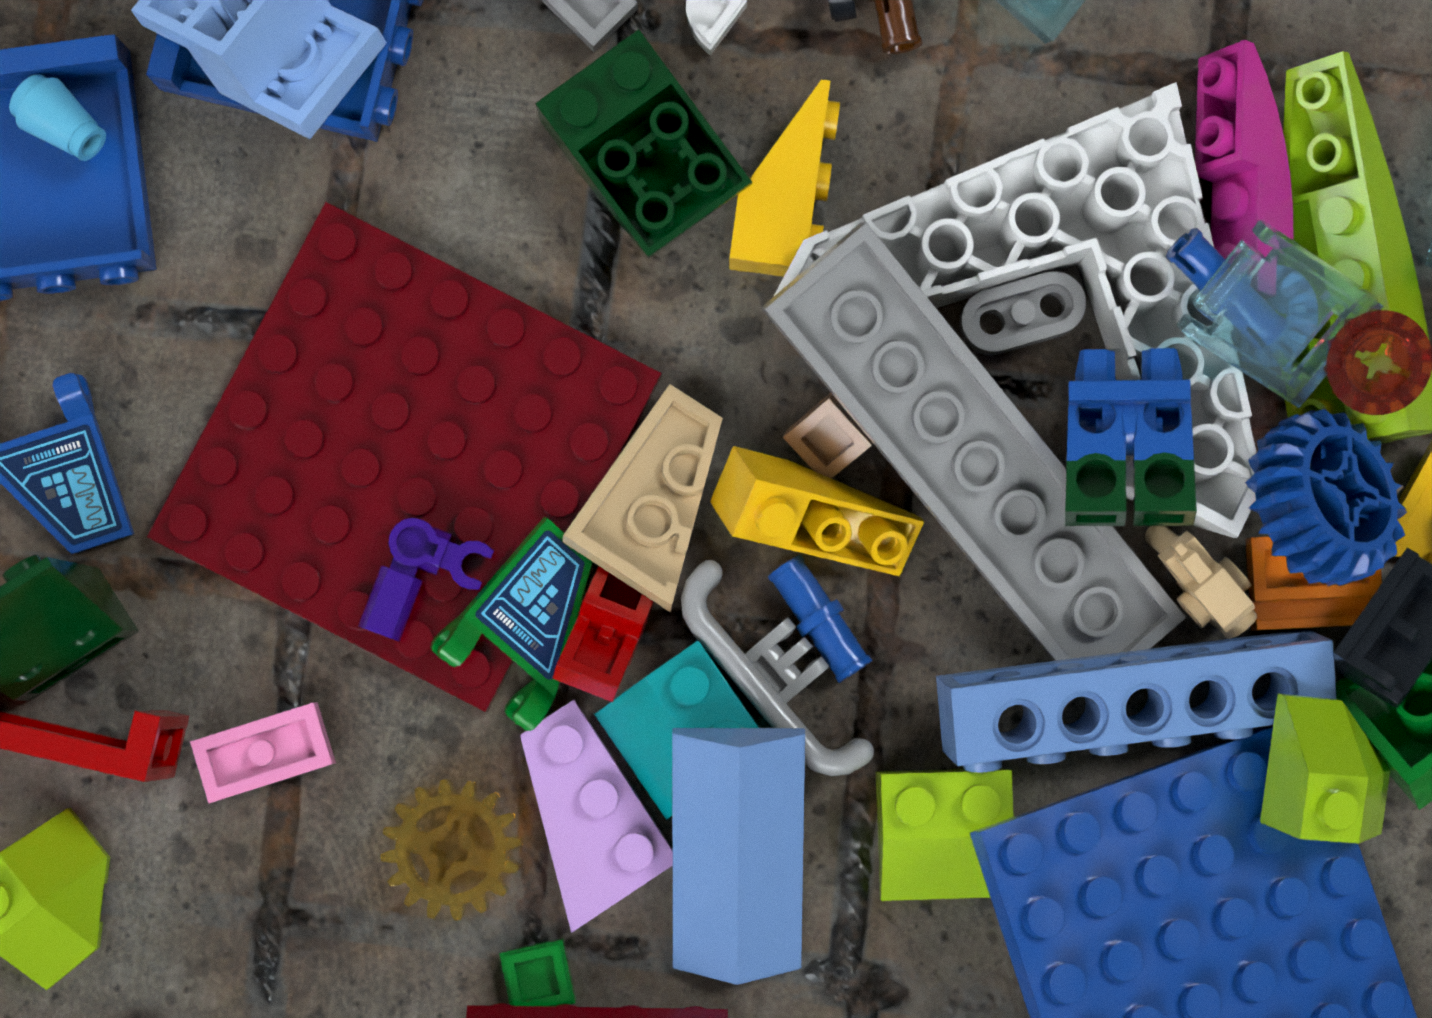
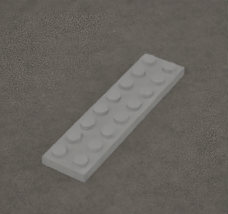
M860 222L761 307L1053 661L1150 649L1186 618L1113 526H1065L1066 468L867 222Z

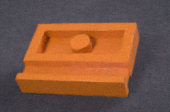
M1250 537L1245 539L1248 580L1251 583L1249 599L1253 602L1255 606L1253 610L1257 614L1256 620L1251 625V631L1352 626L1382 584L1381 569L1376 570L1372 576L1339 586L1335 584L1327 586L1326 583L1320 582L1309 584L1302 572L1289 573L1286 556H1272L1273 542L1270 537Z

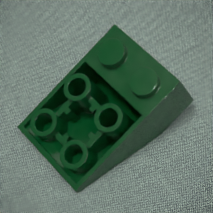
M639 29L535 103L543 126L577 172L648 259L752 185L750 178Z
M33 555L16 563L3 573L2 577L6 583L0 586V691L13 701H31L139 632L99 568L50 557L41 560L38 555Z

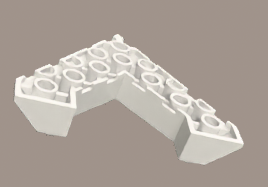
M1177 82L1156 90L1151 96L1119 109V107H1116L1067 128L1066 132L1050 139L1044 140L1043 138L946 179L943 184L913 197L909 195L868 212L861 219L830 232L826 230L803 240L774 294L775 296L860 222H867L935 308L971 298L976 293L989 288L1078 265L1107 350L1115 351V376L1117 380H1141V354L1144 350L1150 348H1175L1178 351L1183 380L1190 379L1191 383L1190 402L1197 505L1194 526L1237 538L1251 512L1249 507L1256 501L1255 493L1245 483L1254 475L1248 459L1255 455L1257 451L1249 421L1252 413L1241 366H1237L1230 337L1231 321L1220 310L1211 311L1202 302L1203 293L1174 263H1171L1166 258L1170 247L1183 234H1189L1193 228H1198L1202 232V236L1214 247L1209 223H1205L1200 204L1202 192L1191 144L1186 142L1179 112L1182 104ZM1126 456V498L1133 501V456Z

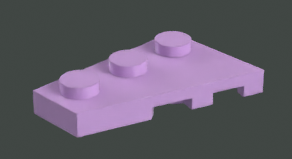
M572 700L543 719L534 730L525 731L520 735L571 933L673 866L672 847L576 700Z

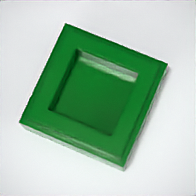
M564 938L504 950L499 953L510 1005L557 1006L576 1003Z

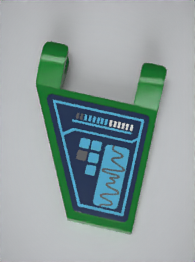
M543 517L464 611L437 634L430 646L432 652L450 666L456 667L465 661L481 634H483L530 675L533 680L520 689L507 702L504 709L507 717L527 731L534 730L541 723L556 697L559 681L554 680L553 675L557 662L577 620L592 565L591 560L563 543L564 532L546 517Z

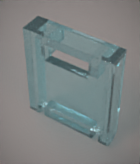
M1260 219L1252 228V232L1261 242L1273 248L1270 253L1265 257L1260 251L1241 240L1192 301L1195 308L1213 321V324L1208 328L1188 314H1184L1176 325L1190 339L1300 408L1384 306L1372 293ZM1333 313L1339 316L1302 362L1299 363L1296 358Z

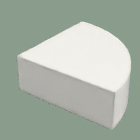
M685 0L686 18L690 31L700 47L710 56L747 8L748 0Z

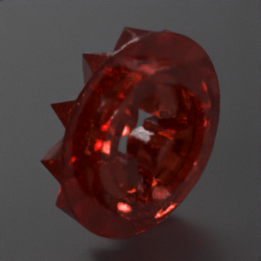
M1370 309L1368 312L1355 318L1345 319L1343 327L1336 336L1327 341L1329 351L1327 362L1323 369L1328 377L1332 393L1345 405L1357 412L1368 415H1385L1399 411L1411 404L1422 393L1429 381L1432 371V348L1424 330L1414 320L1399 312ZM1381 344H1387L1384 355L1393 360L1392 363L1401 368L1400 372L1397 373L1390 369L1388 372L1377 370L1372 379H1367L1369 367L1360 362L1361 359L1355 356L1356 351L1358 350L1363 353L1365 350L1376 352Z

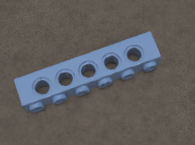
M1310 629L936 676L942 751L957 766H963V769L968 772L998 770L1002 768V760L1026 757L1027 762L1033 764L1057 763L1066 759L1065 752L1089 749V752L1093 755H1118L1129 750L1128 744L1152 741V745L1157 747H1180L1190 744L1192 735L1214 733V736L1220 739H1241L1252 736L1253 727L1273 725L1278 693L1336 699L1333 640ZM1270 673L1271 684L1267 693L1261 698L1253 700L1252 688L1255 681L1261 675ZM1208 680L1209 694L1207 699L1201 705L1190 708L1189 697L1191 691L1200 682ZM1146 688L1148 699L1143 710L1136 715L1127 716L1126 704L1129 697L1137 690ZM1084 697L1086 706L1080 719L1071 724H1063L1062 714L1067 703L1074 698ZM1013 705H1022L1023 717L1020 724L1009 732H999L998 721L1004 710Z

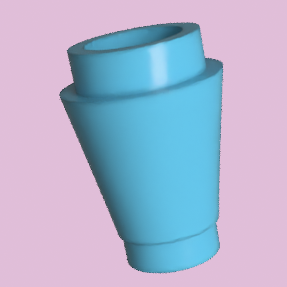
M42 74L32 75L16 88L11 97L9 110L16 118V124L19 129L71 155H75L81 161L93 158L103 147L106 140V132L98 126L97 122L58 78H46Z

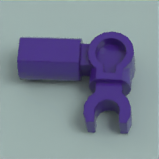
M409 518L402 520L395 525L390 533L389 547L390 552L394 556L390 568L380 567L358 627L400 642L423 582L415 578L418 569L437 575L439 568L447 570L460 587L468 590H479L482 582L466 576L462 571V562L470 554H479L482 557L491 559L494 550L487 544L479 541H467L461 545L450 542L451 533L432 527L422 519Z

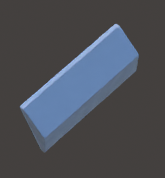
M805 728L672 729L674 969L735 985L801 969Z

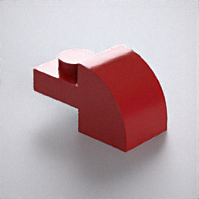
M598 566L583 599L578 618L557 662L553 679L613 702L627 668L632 662L655 602Z

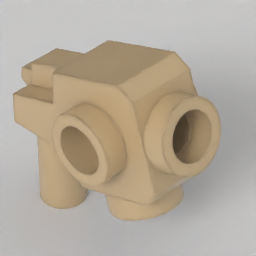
M1150 526L1145 534L1146 542L1160 553L1158 555L1159 559L1183 591V594L1176 599L1178 604L1199 627L1203 628L1206 624L1210 623L1218 628L1227 639H1231L1246 631L1257 618V614L1253 610L1255 606L1244 593L1251 587V583L1230 559L1224 557L1217 563L1200 542L1188 531L1178 536L1167 526Z

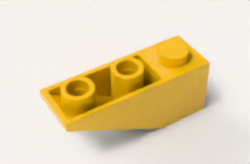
M820 80L751 176L752 185L739 193L729 257V270L784 277L803 240L823 232L824 226L812 224L815 200L827 201L832 164L820 162L823 139L835 140L840 102L828 101L831 81Z
M736 446L732 447L710 500L713 508L733 537L896 576L901 575L925 522L915 514L795 462Z

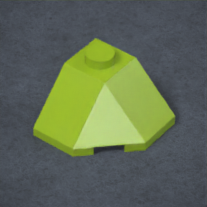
M1278 693L1260 823L1304 840L1359 844L1381 835L1390 769L1343 701L1333 698Z
M72 808L65 809L0 852V957L45 990L52 988L97 951L101 944L103 921H100L104 884L108 883L110 856Z

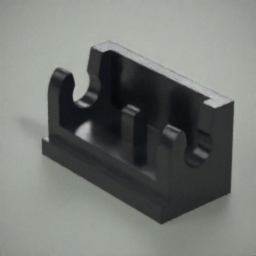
M1406 548L1334 651L1336 672L1397 709L1432 660V564L1419 557L1418 553L1409 548Z

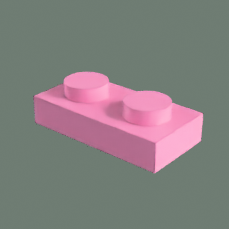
M318 702L190 742L208 803L217 802L336 764Z

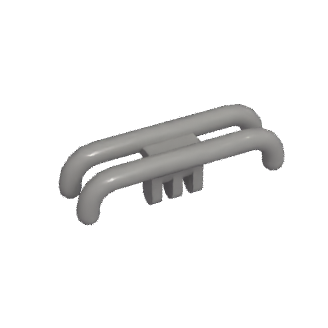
M705 560L699 564L686 579L681 594L683 619L694 637L699 640L705 650L770 727L805 728V765L814 772L828 776L848 775L869 763L874 755V747L868 740L854 738L839 749H827L820 744L787 705V702L829 667L822 657L810 662L802 673L795 666L794 662L813 647L805 637L786 653L778 646L777 643L789 637L796 628L793 622L787 617L744 654L707 608L708 595L721 582L722 568L719 563L713 560Z

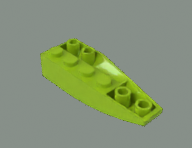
M1342 51L1286 70L1283 134L1291 177L1294 240L1277 245V263L1293 267L1306 278L1315 296L1317 317L1314 331L1307 345L1295 357L1280 363L1279 369L1288 418L1295 414L1302 415L1311 410L1319 411L1326 409L1331 414L1345 412L1350 419L1351 425L1364 423L1369 441L1381 440V443H1388L1432 433V352L1410 244L1393 181L1350 54ZM1276 311L1277 313H1280L1283 317H1285V312Z

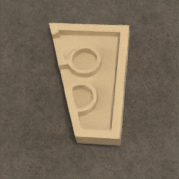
M669 384L563 535V543L670 612L723 418Z

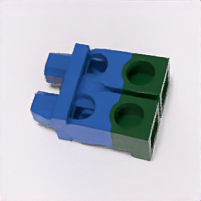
M1150 348L1142 351L1141 380H1115V351L1107 349H1085L1080 351L1075 381H1069L1065 526H1125L1126 456H1133V526H1194L1197 505L1190 402L1191 383L1190 379L1183 380L1177 349Z

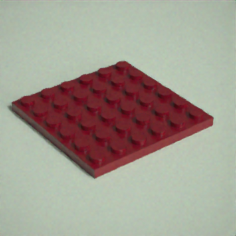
M325 202L147 538L484 712H488L514 661L481 634L465 661L461 665L453 667L432 652L430 648L431 642L443 628L464 611L543 517L548 518L562 532H566L626 447L662 377V373ZM409 518L422 519L432 527L451 533L450 542L461 545L467 541H479L487 544L494 550L491 559L482 557L479 554H470L462 562L464 574L482 582L479 590H468L460 587L447 570L439 568L437 575L418 569L415 578L423 582L400 642L358 627L380 567L390 568L394 556L390 552L389 537L395 525L402 520Z

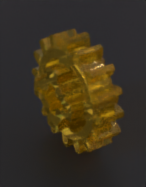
M450 778L440 780L438 796L435 797L424 785L416 788L415 796L419 805L414 808L404 802L398 803L394 809L404 820L402 825H388L383 829L385 836L396 841L394 849L380 854L381 861L397 863L399 871L393 874L387 881L389 886H398L403 883L408 885L410 891L404 900V904L407 907H410L421 898L427 900L428 918L434 919L437 917L443 905L450 906V912L454 921L464 918L466 903L469 902L480 913L489 909V902L485 893L490 890L494 894L503 897L509 891V888L505 881L500 878L502 872L517 873L521 867L520 863L508 857V850L523 844L522 837L515 835L507 836L505 827L516 818L514 812L498 816L493 809L497 805L500 795L493 792L481 801L476 798L477 782L472 780L467 781L462 788L461 794L454 792V786ZM451 806L446 821L441 826L433 829L417 825L433 809ZM477 815L488 825L494 839L495 848L482 843L474 828ZM459 826L457 832L460 835L459 846L467 849L468 855L467 857H460L455 860L451 867L446 870L447 864L444 863L446 852L437 848V841H444L451 837L454 830ZM410 852L422 856L430 871L427 883L415 870ZM469 869L488 873L475 887L465 891L453 892L458 876Z

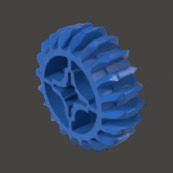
M1326 409L1319 411L1311 410L1302 415L1295 414L1280 421L1278 426L1270 429L1263 438L1257 441L1258 452L1248 459L1254 475L1245 482L1247 487L1256 496V501L1249 509L1260 515L1263 525L1258 534H1268L1273 542L1272 556H1286L1289 573L1302 572L1309 584L1320 582L1326 583L1327 586L1335 584L1340 586L1374 575L1376 570L1384 568V564L1388 559L1397 555L1395 542L1405 536L1404 529L1398 519L1405 515L1407 510L1398 502L1397 493L1403 486L1395 483L1390 470L1394 462H1385L1380 454L1381 440L1369 441L1367 439L1364 423L1351 425L1350 419L1345 412L1331 414Z

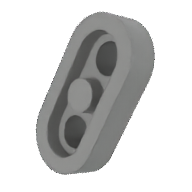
M1057 271L1045 272L976 293L966 303L960 315V333L965 343L971 349L984 355H998L1061 337L1072 331L1083 318L1086 309L1085 293L1077 280L1066 273ZM1044 297L1056 298L1061 304V314L1057 317L1046 316L1040 308L1041 299ZM985 314L996 315L1002 324L1001 331L994 335L985 333L980 327V317Z

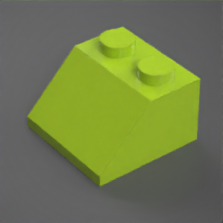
M1000 768L990 772H968L964 769L876 772L880 900L991 898L970 832L1014 817L1012 770Z

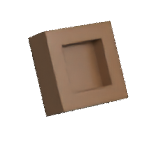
M829 393L790 426L783 436L784 440L813 471L831 479L873 444L832 393Z

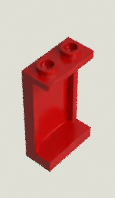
M167 710L134 711L128 739L123 740L0 711V749L141 782L170 779L175 777L190 716Z

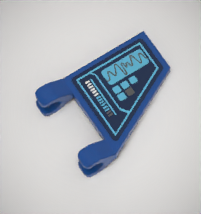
M75 373L59 376L53 380V389L68 422L0 443V483L71 554H75L134 535V531L95 416L87 380L83 375Z

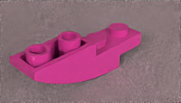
M1242 40L1198 58L1195 166L1199 178L1212 182L1211 236L1214 248L1232 267L1241 265L1250 275L1248 283L1264 298L1274 295L1275 245L1294 240L1292 188L1285 138L1266 71L1254 43Z

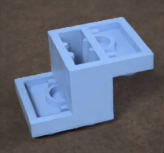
M139 0L131 9L142 26L187 48L220 94L308 139L313 137L387 43L377 27L331 6L328 0Z

